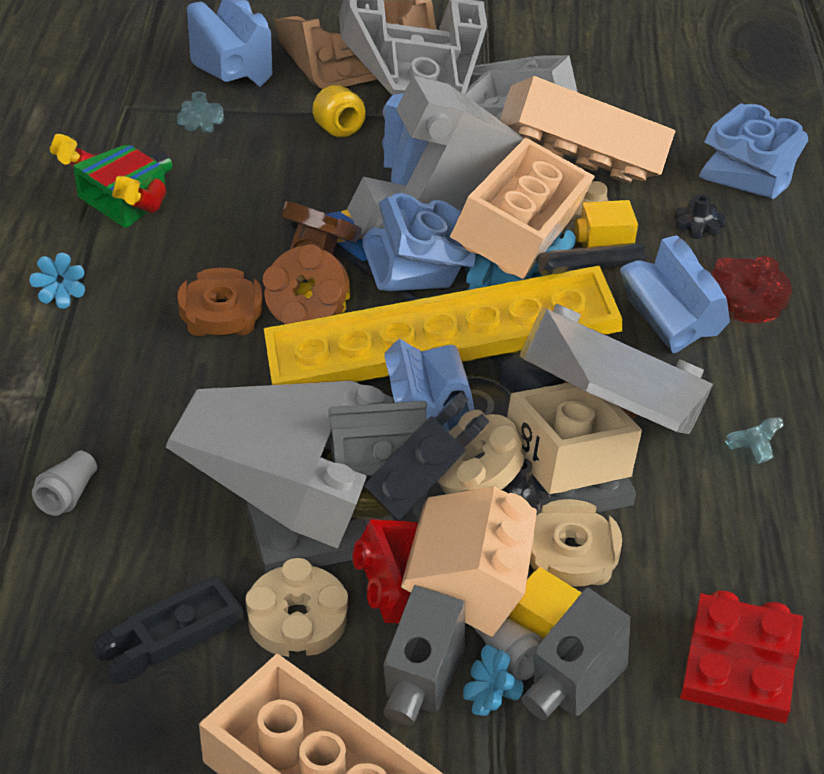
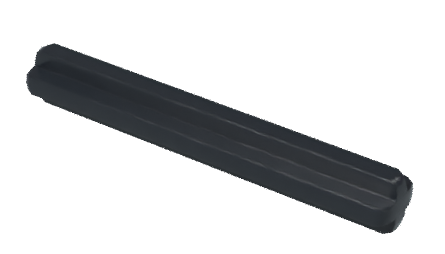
M630 243L543 252L536 258L539 264L537 270L544 276L600 266L601 269L623 267L637 260L646 261L647 256L644 254L646 247L642 243Z

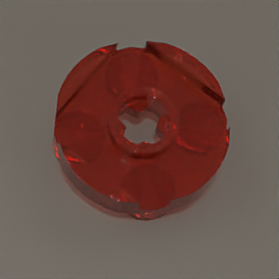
M761 256L756 259L720 258L716 261L711 275L726 296L728 310L735 312L733 319L747 323H764L778 318L780 310L784 308L786 310L792 293V285L788 277L778 269L779 263L775 259Z

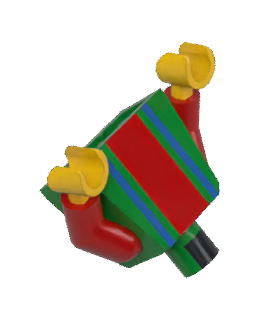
M62 134L54 136L49 151L57 155V159L61 163L73 166L77 195L80 199L124 228L132 225L147 212L155 213L158 211L166 196L165 174L170 172L173 167L170 157L164 151H158L151 156H147L131 145H123L102 154L92 155L76 148L77 142L74 139Z

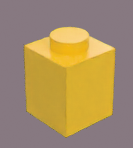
M630 201L583 202L581 218L575 219L574 223L576 242H581L583 248L635 243L638 223Z
M539 567L527 579L524 596L507 618L536 633L543 640L581 595V592Z

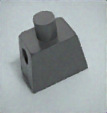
M414 585L384 663L386 696L389 699L383 714L391 722L400 726L411 727L414 725L419 710L429 713H436L439 710L465 650L464 600Z
M587 587L537 646L533 654L535 683L522 696V702L525 707L541 720H546L558 706L572 716H579L628 667L631 616Z

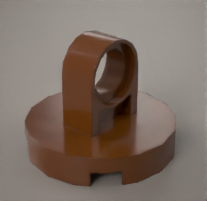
M287 201L281 214L282 218L298 224L290 249L314 244L333 254L338 239L357 244L362 230L361 227L342 219L338 220L325 215L323 212Z

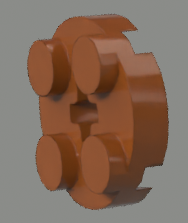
M314 244L299 246L286 251L275 260L273 265L263 275L266 304L273 316L283 324L338 315L342 313L345 307L342 304L346 298V292L349 293L350 285L347 272L340 261L331 253ZM305 279L308 281L315 280L316 285L311 288L313 295L309 298L303 294L298 295L300 283Z
M211 268L197 273L196 281L191 282L187 286L186 280L178 290L180 317L187 324L188 332L195 336H205L207 334L227 335L233 333L246 335L254 330L255 321L262 314L263 294L261 285L255 279L254 284L244 279V272L237 269ZM225 299V302L218 303L217 300Z

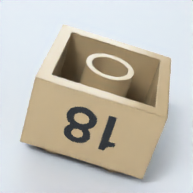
M571 383L511 393L507 418L514 423L523 437L525 445L522 444L521 451L525 456L524 459L532 463L533 476L549 494L632 477L642 429L618 405L584 391Z

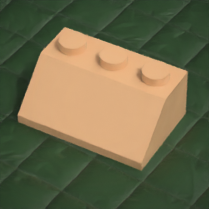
M495 486L428 497L422 507L401 587L411 592L414 585L464 600L465 623L493 637L525 594L537 510L531 507L521 496L513 493L508 494Z

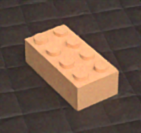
M536 76L511 85L500 121L524 138L526 137L561 158L565 154L576 158L575 164L582 168L597 171L598 167L611 171L610 177L624 183H631L634 179L645 181L646 177L661 175L675 133L674 129Z
M525 137L468 196L450 238L461 243L467 251L480 254L496 263L502 271L524 279L537 263V256L540 253L546 252L576 214L595 176Z
M278 653L199 723L203 762L218 774H443Z

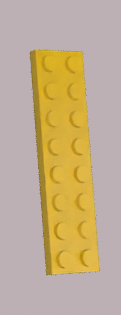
M594 266L264 328L272 385L339 381L357 382L389 376L384 353L398 339L405 341L421 352L446 345H454L458 348L463 362L521 351L541 307L553 311L556 303L581 314L578 320L579 324L604 335L622 331V316L600 266Z

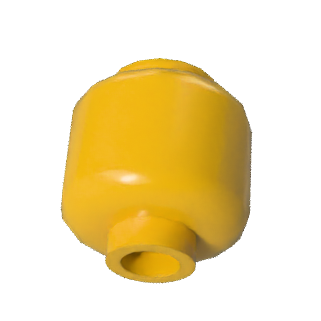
M330 85L317 94L313 102L312 113L317 124L326 132L336 137H348L355 134L362 127L366 109L361 98L353 91L341 85Z

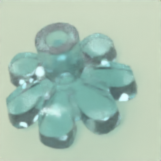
M201 91L192 94V101H184L181 104L182 112L177 114V124H185V129L189 131L196 130L200 125L204 133L214 131L212 122L222 123L225 120L221 105L218 103H208L206 94Z
M782 417L765 419L761 422L760 426L752 427L745 430V432H732L727 435L729 440L726 443L730 449L741 446L751 448L757 464L769 461L775 457L768 441L771 440L778 429L784 426Z

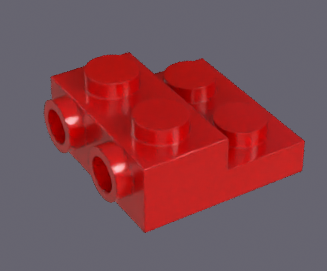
M370 519L360 539L355 542L353 547V564L357 570H365L369 580L367 586L368 604L371 608L380 609L385 623L400 622L411 592L402 588L401 585L418 522Z
M715 591L711 595L700 593L693 620L680 699L786 724L791 708L794 670L799 658L803 616L792 614L786 605L778 602H768L761 607L740 602L739 598L729 591Z

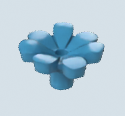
M59 253L56 256L55 262L47 256L41 257L37 261V265L42 272L31 274L29 281L33 287L42 286L43 289L38 294L41 302L47 304L53 298H56L58 308H67L71 302V295L79 298L83 296L85 286L78 279L84 276V269L81 265L70 266V255Z
M489 644L484 646L481 651L482 661L476 660L472 665L470 673L476 681L467 683L463 689L464 700L474 701L472 706L474 715L487 716L490 710L495 711L499 708L502 696L518 700L523 692V682L515 679L513 675L507 672L510 655L502 649L498 650Z

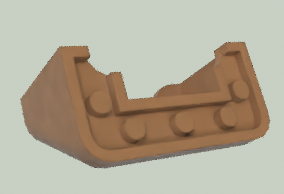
M384 0L386 23L437 30L432 0ZM289 16L274 20L280 44L315 87L319 89H324L330 85L347 87L377 79L344 43L339 33H328L320 27L319 19L305 20L299 16Z

